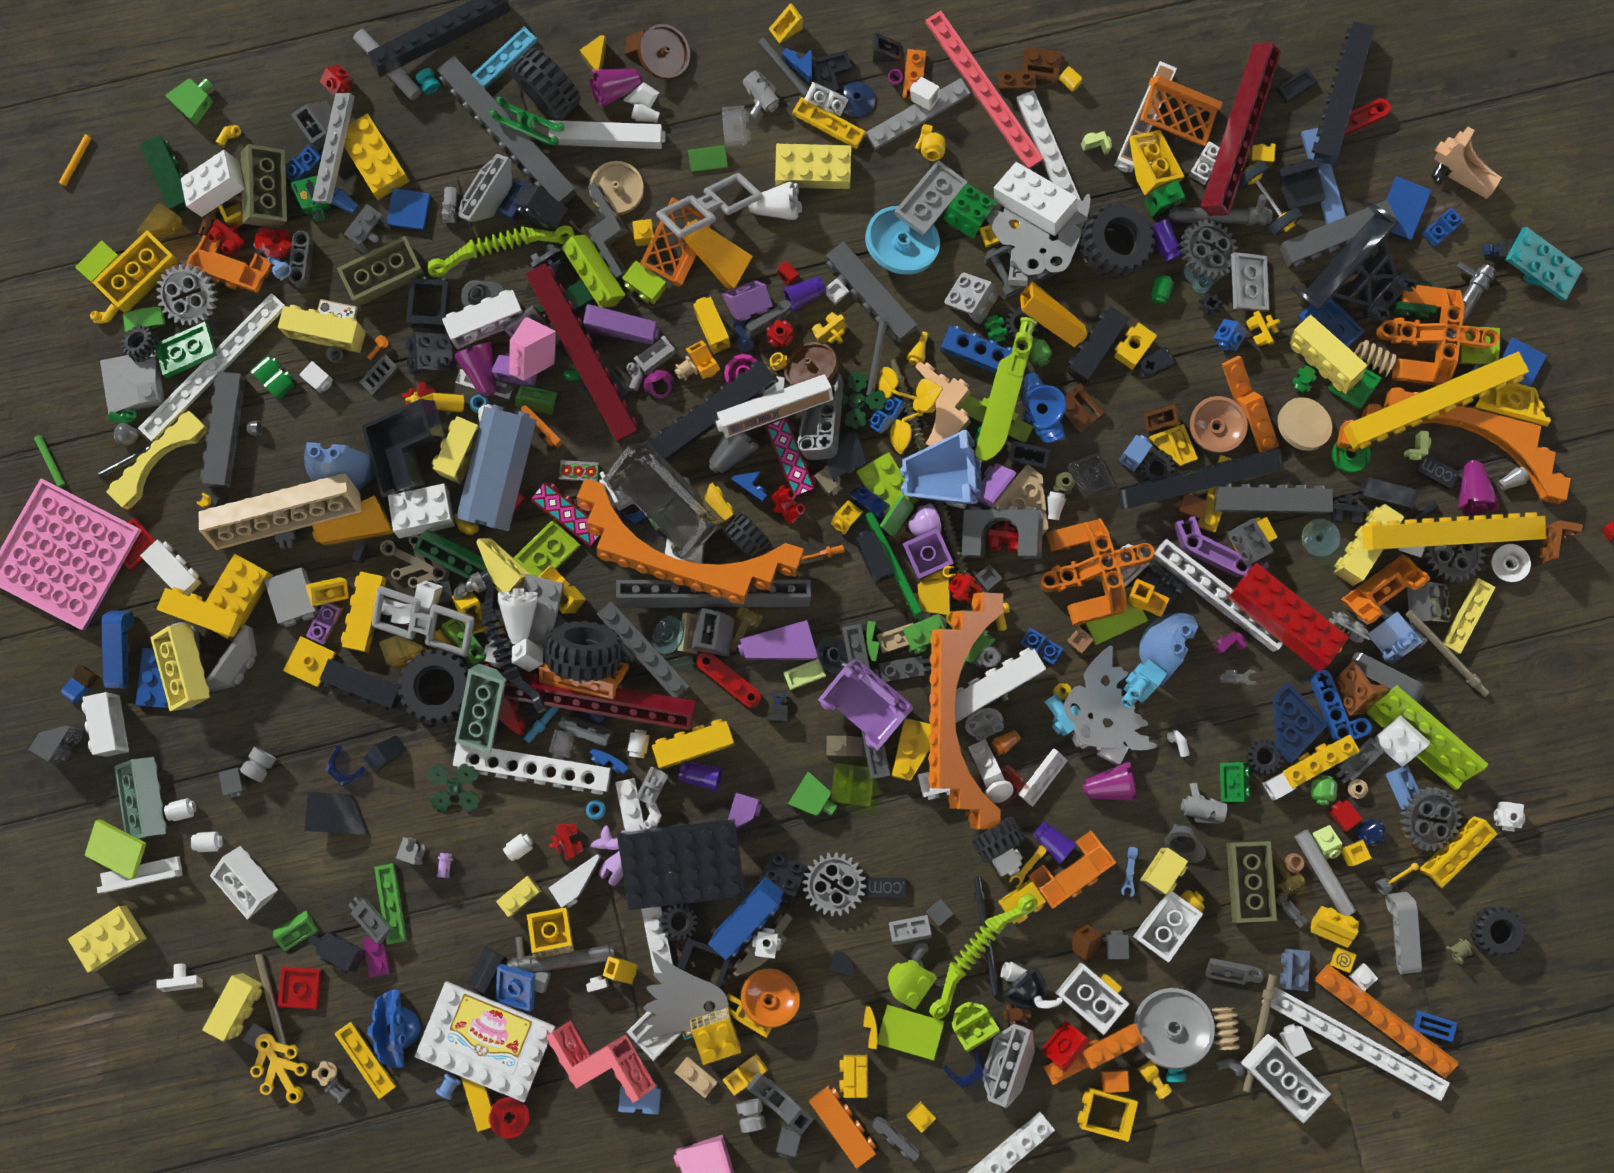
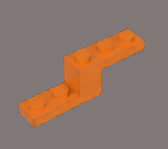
M1237 356L1222 363L1233 400L1241 406L1249 421L1258 451L1263 452L1278 447L1277 438L1263 396L1252 390L1242 357Z
M1133 1023L1100 1041L1096 1039L1091 1041L1066 1072L1053 1061L1043 1067L1052 1085L1087 1067L1093 1069L1145 1041L1136 1024Z

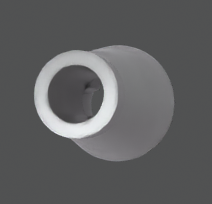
M1516 467L1503 479L1499 480L1498 483L1501 489L1505 491L1526 484L1530 477L1524 467Z

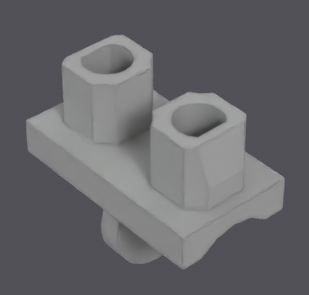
M651 766L636 798L654 807L669 775Z

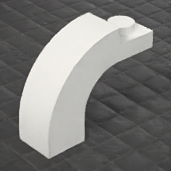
M423 581L417 585L415 598L421 601L419 611L427 614L430 613L431 606L433 604L437 605L443 586L428 581ZM384 598L381 613L392 615L391 622L406 624L410 621L412 605Z

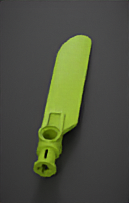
M1027 317L1020 319L1021 326L1019 332L1016 333L1012 353L1000 360L975 450V456L979 460L988 461L1000 452L1006 442L1032 347V333L1034 326L1037 325V321ZM1024 344L1027 349L1024 351L1019 350L1017 345Z

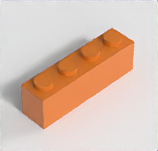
M828 1085L812 1097L809 1103L857 1169L876 1155L874 1150L876 1145L870 1137L866 1139L862 1133L865 1131L858 1120L856 1122L853 1121L851 1118L853 1113L846 1104L844 1106L838 1100L841 1096L835 1088L831 1089Z

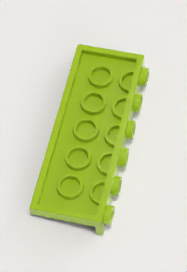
M1397 685L1367 711V714L1384 729L1401 715L1430 741L1429 746L1416 757L1454 790L1459 789L1467 779L1485 770L1488 765L1486 761Z

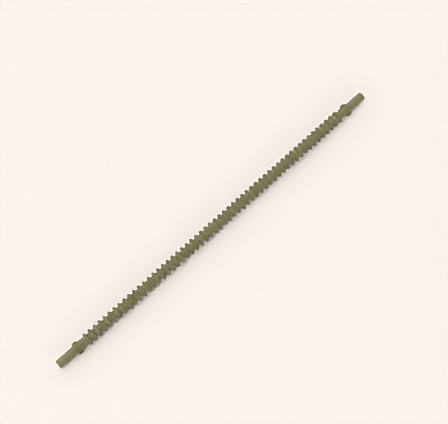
M897 359L889 361L891 368L898 376L897 391L910 394V392H907L908 387H905V378L901 375ZM899 395V398H902V401L906 403L904 413H907L905 417L915 414V409L912 407L913 402H910L911 399ZM915 417L909 419L907 423H910L912 428V434H914L912 438L915 439L914 444H917L916 449L921 451L925 449L927 444L924 443L925 438H922L923 433L920 432L922 428H919L920 423H917L918 418ZM935 500L936 503L934 505L938 507L936 510L939 511L940 521L943 522L941 526H944L943 531H946L945 537H948L946 541L950 543L948 547H951L950 552H953L952 557L955 558L953 562L957 564L955 568H958L957 573L965 576L968 568H965L966 562H963L965 558L961 556V547H958L959 542L956 541L958 537L954 535L956 531H953L954 526H951L952 521L949 520L951 516H948L947 505H944L946 501ZM970 604L969 610L973 611L972 604ZM986 628L983 630L986 634L989 633V631H986ZM998 663L996 666H992V667H989V666H988V668L993 669V668L995 667V668L998 670V669H1000V668L998 667V665H999L1000 663ZM1007 693L1000 697L1002 702L1009 700Z

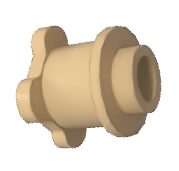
M688 356L685 357L686 361L680 365H675L677 369L674 371L680 380L684 379L686 381L687 377L693 373L695 375L698 374L696 366Z
M322 1061L320 1066L312 1071V1077L317 1078L322 1086L327 1085L328 1082L337 1076V1067L331 1062ZM325 1069L328 1070V1075L325 1074Z

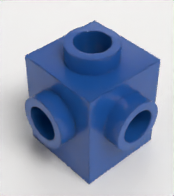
M1224 319L1214 339L1221 349L1237 351L1247 331L1239 322Z

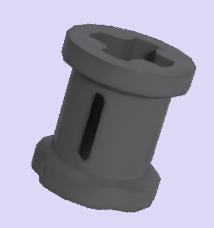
M334 1078L324 1092L329 1093L340 1104L351 1090L349 1088L346 1089L338 1082L337 1078Z

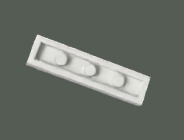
M180 857L139 865L136 878L132 880L115 871L101 873L102 886L97 887V892L108 893L183 876Z

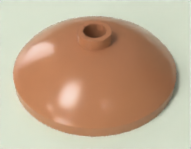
M1214 396L1203 400L1195 407L1190 417V431L1198 445L1210 452L1224 453L1233 450L1243 441L1247 432L1248 423L1245 413L1238 403L1227 397ZM1213 425H1218L1219 430H1214Z

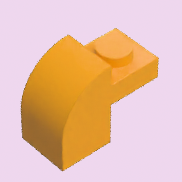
M703 340L686 348L702 379L712 377L720 370L718 363L712 357Z
M1136 579L1127 601L1140 611L1144 609L1162 617L1170 598L1154 592L1155 586Z

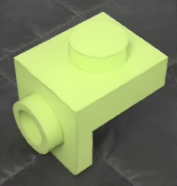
M1105 131L1097 134L1092 132L1083 138L1081 146L1083 151L1101 146L1104 155H1107L1112 147L1110 137L1106 136Z
M1420 431L1415 435V449L1405 451L1404 457H1410V460H1421L1428 454V449L1431 446L1429 431Z
M1330 825L1312 833L1326 860L1329 858L1334 859L1342 853V842Z

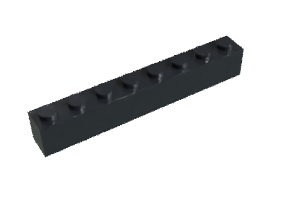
M470 0L369 51L370 62L378 76L382 77L510 12L508 0Z
M1353 21L1352 27L1347 28L1345 39L1348 41L1341 48L1340 55L1343 58L1342 61L1338 60L1335 71L1338 72L1337 77L1333 76L1330 88L1334 89L1327 96L1326 104H1329L1328 109L1323 110L1321 120L1324 123L1323 126L1319 125L1316 137H1319V140L1314 142L1311 152L1315 154L1313 160L1317 159L1318 162L1336 166L1372 41L1374 25Z
M759 360L754 362L750 366V370L736 375L732 383L722 385L718 393L707 396L704 399L705 402L700 406L695 405L689 410V414L675 419L671 427H665L658 432L659 435L654 439L646 440L640 451L650 466L658 469L717 426L716 421H718L717 412L751 401L778 383V378L767 362L763 360L761 362Z

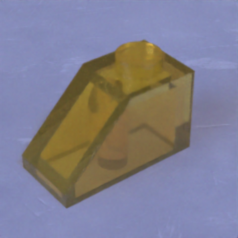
M158 202L137 230V233L141 236L148 230L155 238L169 236L179 229L182 219Z

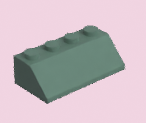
M482 664L469 669L455 742L489 754L493 747L506 679L497 669Z
M154 757L132 759L114 766L124 832L139 840L166 834V821L163 817V802L160 798V783L157 779V764Z

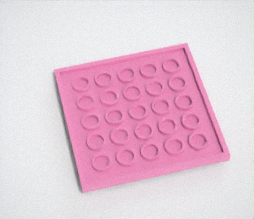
M40 479L0 549V588L85 631L138 538L141 529L44 479Z

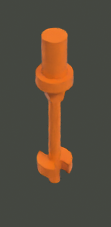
M843 545L832 548L828 546L826 550L820 553L802 557L801 561L820 556L831 558L832 555L845 552Z

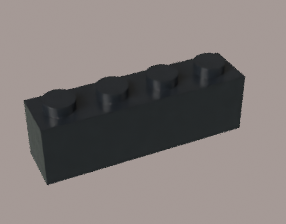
M1111 306L1107 311L1103 309L1098 317L1100 322L1097 326L1093 324L1088 332L1090 337L1087 341L1081 342L1077 348L1080 352L1077 356L1073 355L1067 363L1070 366L1067 372L1085 384L1129 320V317Z
M329 658L319 679L325 682V687L333 690L339 687L343 689L341 693L351 697L353 694L359 695V700L369 704L372 700L378 703L377 707L387 711L389 707L395 709L400 698L398 696L400 686Z

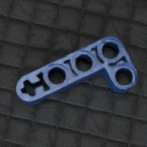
M111 610L102 617L103 682L105 688L125 689L128 686L127 630L132 628L134 623L132 611Z
M1321 670L1320 672L1312 673L1310 684L1322 715L1328 723L1327 728L1332 740L1336 742L1341 739L1338 735L1340 729L1345 731V737L1351 735L1353 740L1369 734L1371 724L1367 719L1360 718L1349 722L1330 672ZM1323 676L1324 680L1319 682L1318 678ZM1322 687H1328L1327 689L1321 690ZM1326 692L1331 695L1332 699L1330 702L1324 699ZM1332 711H1336L1338 713L1339 717L1337 721L1332 719ZM1358 722L1363 725L1362 733L1356 728Z

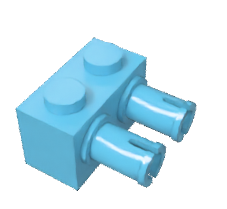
M1149 659L1144 664L1139 663L1125 680L1127 684L1124 690L1127 693L1122 698L1121 704L1126 708H1131L1136 700L1143 703L1160 685L1167 673Z
M1058 694L1046 700L1045 704L1054 714V719L1052 720L1054 724L1052 727L1058 735L1062 734V736H1065L1073 731L1075 723L1067 717L1064 703ZM1076 704L1070 707V710L1074 715L1080 714V710L1078 709Z

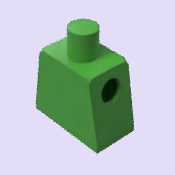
M206 78L199 85L191 79H187L165 96L194 125H197L213 103L206 93L214 86Z
M807 772L788 803L815 816H818L821 810L832 815L837 805L828 800L832 792L809 772Z

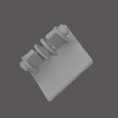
M1332 612L1334 619L1330 618L1328 621L1339 630L1341 629L1342 632L1347 628L1346 635H1349V639L1356 643H1362L1364 638L1370 640L1366 625L1359 621L1353 622L1349 620V616L1343 612Z

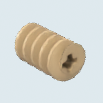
M1365 340L1363 343L1361 342L1354 354L1362 361L1366 360L1367 366L1372 363L1373 371L1377 367H1379V374L1385 370L1387 376L1396 361V355L1392 354L1389 357L1388 350L1382 353V347L1375 350L1376 344L1373 343L1369 346L1368 340Z
M1234 1008L1212 1009L1213 1012L1218 1013L1217 1016L1213 1017V1020L1218 1021L1214 1025L1216 1029H1219L1214 1034V1036L1219 1037V1040L1214 1041V1044L1220 1046V1048H1217L1218 1050H1233L1240 1047L1239 1044L1234 1043L1239 1040L1238 1036L1233 1035L1239 1031L1238 1028L1233 1027V1025L1238 1024L1237 1020L1232 1019V1017L1238 1015L1237 1012L1232 1011Z

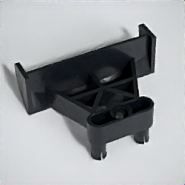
M1368 202L1366 206L1374 213L1371 219L1304 293L1294 286L1290 289L1304 303L1318 310H1321L1331 297L1335 296L1360 304V312L1369 318H1378L1381 321H1386L1387 319L1384 316L1390 317V312L1387 309L1404 290L1408 292L1414 291L1411 287L1416 289L1417 283L1415 280L1410 279L1407 274L1396 270L1386 237L1399 222L1380 207ZM1378 247L1379 253L1363 268L1361 264ZM1384 266L1385 271H1379V269ZM1355 271L1359 273L1342 293L1337 292ZM1383 278L1371 291L1370 279ZM1360 291V298L1355 297Z

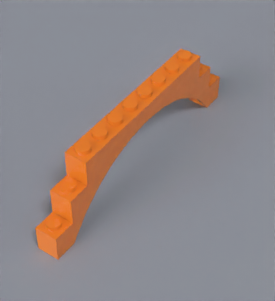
M1391 388L1386 394L1384 407L1382 408L1379 404H1369L1363 410L1362 418L1415 396L1419 392L1410 393L1406 392L1403 388ZM1461 404L1456 405L1457 408L1451 412H1440V415L1432 420L1428 418L1422 420L1423 423L1457 426L1481 435L1498 445L1520 467L1525 468L1540 500L1558 505L1567 500L1571 478L1564 477L1561 473L1552 474L1556 452L1550 451L1547 447H1537L1541 426L1528 421L1516 420V418L1509 416H1500L1498 413L1481 411L1473 406H1461ZM1354 420L1345 421L1340 426L1336 447L1346 449L1348 446H1351L1343 429ZM1349 448L1347 450L1355 452L1358 448Z
M585 478L577 495V506L586 511L591 510L587 520V531L595 536L601 535L597 546V557L607 562H616L622 567L634 568L640 573L655 575L659 579L671 580L677 585L689 586L695 591L710 593L717 598H726L735 604H744L751 585L760 590L766 589L770 591L777 571L785 576L791 575L795 577L803 557V548L784 543L762 556L738 563L722 565L697 564L675 559L653 549L638 539L622 523L612 508L602 483Z
M982 592L973 594V611L953 612L951 618L952 630H932L930 638L932 654L930 656L931 694L929 697L931 703V714L929 716L930 754L928 757L930 763L929 788L950 789L948 797L950 808L970 809L969 823L971 829H990L1000 823L1001 810L981 791L971 776L961 754L955 725L956 688L963 663L972 645L983 630L1003 613V594Z

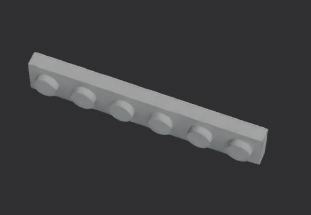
M960 78L940 89V98L931 110L914 104L866 132V136L876 150L969 97L970 91Z
M335 93L312 199L316 203H332L355 97L350 93Z

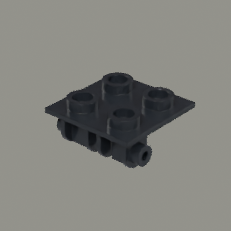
M1157 561L1141 579L1155 586L1154 592L1170 598L1165 611L1187 585Z

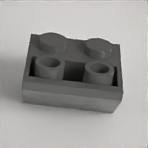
M327 101L305 104L291 114L316 151L324 147L332 112V108Z
M1426 582L1422 588L1417 590L1407 587L1409 611L1412 610L1424 624L1450 623L1449 590L1446 584Z
M704 608L699 610L696 616L691 650L729 657L735 619L719 611Z
M62 726L40 732L29 750L48 762L64 763L70 758L74 745L80 742L81 734L84 730L72 726Z

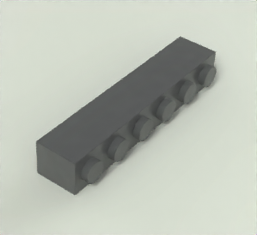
M1388 200L1375 204L1396 219ZM1366 208L1283 242L1279 248L1288 268L1291 266H1295V268L1302 266L1306 263V260L1311 258L1312 260H1317L1323 256V253L1328 251L1329 253L1338 251L1341 246L1347 245L1374 213L1369 208Z
M841 242L826 255V266L830 271H835L839 275L838 279L844 286L848 285L855 299L859 298L863 302V308L876 317L874 319L879 325L880 320L887 321V334L893 341L896 340L898 343H901L916 330L917 324L844 242Z
M218 372L217 377L214 378L215 394L211 398V406L213 408L212 414L208 418L210 429L206 434L207 450L203 454L205 464L200 474L202 483L209 487L230 489L246 379L239 373Z
M1224 484L1214 489V512L1328 514L1333 512V490L1326 489L1324 485H1317L1314 488H1307V485H1296L1295 488H1288V485H1277V488H1270L1268 484H1261L1257 488L1251 487V484H1240L1239 487H1232V484Z
M612 602L608 603L597 613L609 628L618 633L623 644L672 697L680 698L690 689L689 685Z

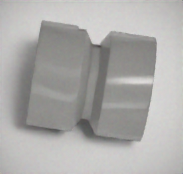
M253 747L249 754L250 761H246L240 771L262 783L267 774L265 769L271 768L276 758L262 749Z
M751 1099L736 1104L738 1116L742 1117L739 1121L741 1133L766 1128L765 1116L761 1114L763 1111L761 1099Z

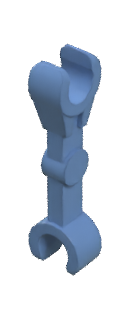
M1135 847L1128 848L1126 879L1120 890L1121 894L1124 895L1125 888L1129 887L1131 889V897L1135 892L1132 881L1135 859L1138 854V849Z

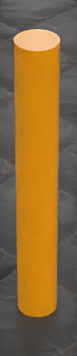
M84 135L59 181L61 185L66 187L92 139L90 136Z

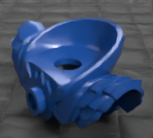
M1036 373L1026 375L1022 379L1019 391L1025 408L1023 416L1026 423L1033 425L1036 434L1043 442L1052 443L1063 439L1066 435L1063 431L1061 419H1063V414L1066 411L1067 403L1065 396L1056 387L1044 385ZM1039 404L1047 406L1048 411L1045 414L1037 412Z
M400 990L385 992L377 998L372 1011L373 1022L368 1027V1036L375 1041L374 1051L378 1056V1061L388 1067L395 1068L405 1066L403 1049L410 1047L417 1041L421 1029L417 1015L410 1009L401 1006Z

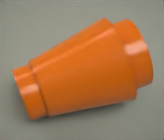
M1013 730L994 738L993 742H991V747L998 756L1005 755L1021 738Z

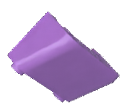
M857 659L851 660L818 699L824 709L828 711L838 709L866 733V744L877 751L913 710L912 705Z

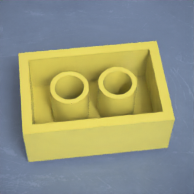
M456 416L455 421H451L448 428L450 432L447 438L442 440L440 446L442 449L439 455L435 456L432 463L433 469L440 476L458 484L462 483L470 464L479 428L477 424Z
M118 906L70 937L68 941L89 973L98 971L147 938L128 906Z
M244 973L232 975L202 1030L222 1041L235 1038V1036L238 1037L244 1027L242 1023L245 1018H249L253 1011L252 1005L254 1001H257L263 992L261 990L262 983Z

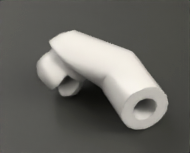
M656 803L654 807L646 804L650 814L644 822V827L647 830L655 829L660 822L661 813Z

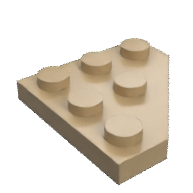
M1027 464L992 507H1000V510H1007V507H1019V510H1026V507H1037L1038 510L1043 512L1044 534L1048 530V521L1043 491V477ZM1008 521L1012 526H1014L1017 529L1016 525L1013 522Z

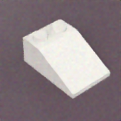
M1168 892L1144 920L1133 937L1162 959L1170 962L1203 913L1174 892Z

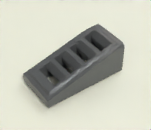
M385 354L360 380V383L373 396L400 369ZM386 364L391 368L389 371L384 367ZM380 369L385 373L384 376L378 372ZM375 374L380 379L379 382L373 378ZM368 380L375 384L374 388L367 383Z

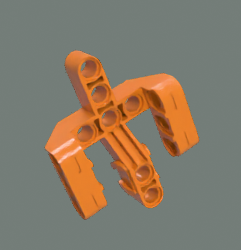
M1417 285L1416 289L1411 287L1414 290L1412 292L1404 290L1401 302L1436 305V310L1441 309L1439 323L1421 324L1420 320L1409 322L1404 321V318H1395L1394 320L1383 322L1376 329L1378 338L1395 344L1407 343L1412 346H1418V344L1437 343L1435 363L1396 359L1391 378L1398 381L1437 386L1451 380L1458 363L1460 346L1488 349L1499 342V334L1493 329L1462 325L1465 305L1461 290ZM1449 311L1454 313V320L1449 317ZM1384 326L1390 328V334L1384 332ZM1403 328L1409 331V337L1403 334ZM1447 330L1452 332V339L1447 337ZM1466 333H1469L1471 335V341H1468L1466 339ZM1485 335L1490 337V344L1485 341ZM1445 349L1450 351V358L1445 356Z
M1101 518L1054 530L1046 534L1051 552L1062 549L1069 550L1073 546L1088 545L1090 542L1094 557L1080 563L1072 561L1071 565L1064 567L1059 565L1052 567V571L1044 573L1040 580V587L1044 592H1061L1066 588L1084 586V582L1098 576L1101 578L1105 591V596L1067 606L1072 625H1080L1119 615L1128 610L1125 585L1120 571L1149 563L1154 556L1153 546L1148 543H1142L1114 551L1109 532ZM1097 542H1104L1106 544V548H1099L1097 546ZM1141 550L1147 551L1148 554H1149V557H1147V558L1142 557V556L1140 555V551H1141ZM1121 556H1129L1130 562L1122 561ZM1109 560L1112 566L1105 567L1102 561ZM1063 574H1070L1072 580L1066 581L1063 578ZM1050 578L1054 581V585L1048 586L1044 580ZM1108 579H1116L1117 585H1110Z

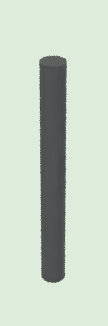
M764 37L761 38L758 43L799 92L806 97L808 89Z
M884 320L879 322L866 395H869L871 391H875L887 326V321Z

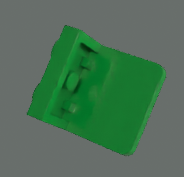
M965 184L949 204L942 220L974 239L982 223L994 209L996 202L971 185Z

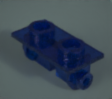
M861 484L849 493L853 503L858 504L863 509L868 508V512L874 513L876 519H882L885 516L884 511L890 507L887 502Z

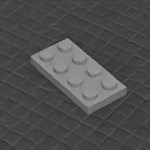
M937 160L898 206L894 215L924 236L948 208L962 187L967 184V181Z
M526 574L523 584L525 592L538 593V601L527 639L543 648V658L545 659L547 635L555 627L564 583ZM510 642V646H511V649H510V650H512V647H513L514 645H516V644H512V643Z

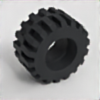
M739 512L722 528L728 539L749 560L764 555L772 548L768 537L743 513Z
M1008 817L994 827L975 836L971 843L982 861L989 862L1023 842L1025 836L1014 817Z
M1487 907L1483 909L1484 911L1476 913L1478 917H1473L1472 919L1475 923L1470 925V929H1473V933H1470V936L1475 938L1472 942L1474 945L1479 946L1478 950L1490 956L1510 957V955L1517 954L1516 950L1523 948L1521 943H1526L1527 940L1524 938V934L1527 935V930L1523 929L1526 924L1520 921L1522 917L1515 914L1514 910L1505 907ZM1500 920L1506 927V936L1502 942L1497 944L1491 937L1490 929L1495 921Z

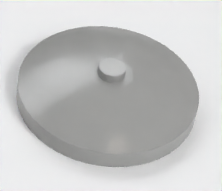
M1166 988L1152 993L1140 1004L1134 1019V1023L1145 1041L1138 1045V1047L1150 1061L1164 1068L1184 1069L1197 1064L1206 1056L1213 1043L1215 1026L1209 1008L1199 997L1183 989Z

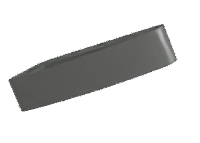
M838 371L833 378L834 380L830 382L833 400L804 411L799 430L798 447L803 456L808 460L829 459L837 454L844 386Z

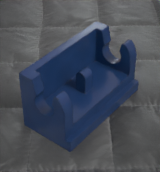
M514 178L511 189L496 212L498 215L514 223L520 213L517 211V207L513 205V202L524 185L530 186Z

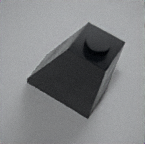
M1368 478L1366 481L1361 482L1358 488L1360 493L1358 499L1378 507L1385 504L1402 515L1413 508L1419 491Z

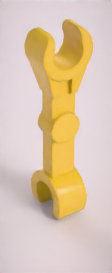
M1039 846L1030 860L1025 863L1024 867L1010 877L1009 882L1017 877L1020 881L1015 887L1021 886L1027 872L1032 869L1033 865L1047 850L1043 846Z

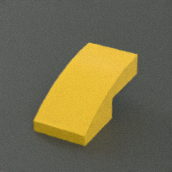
M866 1005L863 1026L871 1028L868 1048L876 1049V1022L871 1007Z
M756 1053L722 1080L735 1096L747 1087L758 1072L763 1074L768 1068Z

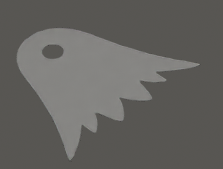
M652 951L655 962L662 972H654L653 974L662 984L647 987L650 994L658 1000L648 1003L643 1009L656 1016L651 1017L645 1022V1024L653 1026L639 1038L636 1044L662 1035L691 1030V1019L728 1007L725 993L716 985L677 968ZM707 1001L715 1003V1009L711 1012L704 1009V1003Z

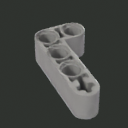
M1408 892L1386 894V906L1393 915L1397 969L1401 975L1421 972L1422 962L1416 901Z

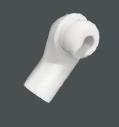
M1177 730L1168 732L1167 739L1171 743L1175 741L1178 744L1180 756L1190 755L1186 738Z

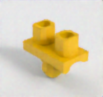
M1259 311L1255 312V316L1248 319L1246 323L1250 331L1260 327L1263 332L1253 337L1257 346L1266 344L1270 346L1275 342L1268 329L1271 328L1273 334L1279 332L1276 326L1280 324V320H1273L1272 316L1268 315L1266 316L1268 321L1266 324Z
M832 312L826 317L828 324L824 328L821 324H816L812 328L817 342L825 344L828 342L832 344L834 341L838 344L843 342L840 336L845 333L844 330L847 328V325L841 314L837 316Z

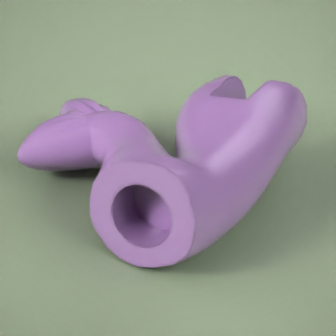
M608 826L603 828L601 838L591 844V847L599 849H619L617 837L615 839L611 837ZM619 851L608 858L599 870V876L602 879H605L610 871L613 872L608 882L612 886H615L623 877Z

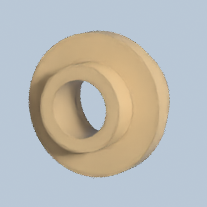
M1355 779L1348 785V793L1353 798H1363L1368 792L1367 784L1361 779ZM1357 785L1361 787L1359 793L1355 789Z

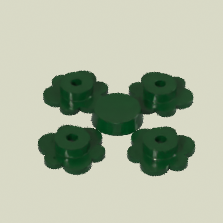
M859 371L847 377L849 382L848 388L853 389L856 393H853L848 399L844 396L843 392L842 409L847 403L853 408L851 412L846 414L847 419L845 420V424L853 429L866 425V414L860 411L865 402L871 410L875 408L876 410H882L887 402V398L884 397L885 394L882 390L877 392L871 391L870 396L866 398L861 393H858L867 387L866 382L868 381L867 375L861 374Z
M438 763L435 766L429 767L427 774L429 780L433 781L436 785L446 783V791L441 792L437 790L429 798V801L433 803L434 809L439 808L440 811H446L448 806L452 804V801L449 799L450 794H459L460 800L458 803L460 806H463L465 811L478 808V803L480 802L479 795L474 794L471 790L461 792L463 783L466 782V784L470 785L473 781L477 780L478 774L475 772L474 766H468L465 763L461 764L455 772L458 777L451 778L450 780H448L447 776L449 771L444 769L442 764Z

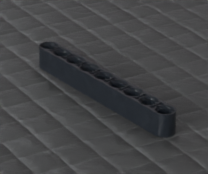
M1281 449L1267 450L1120 487L1117 489L1121 509H1128L1284 469Z

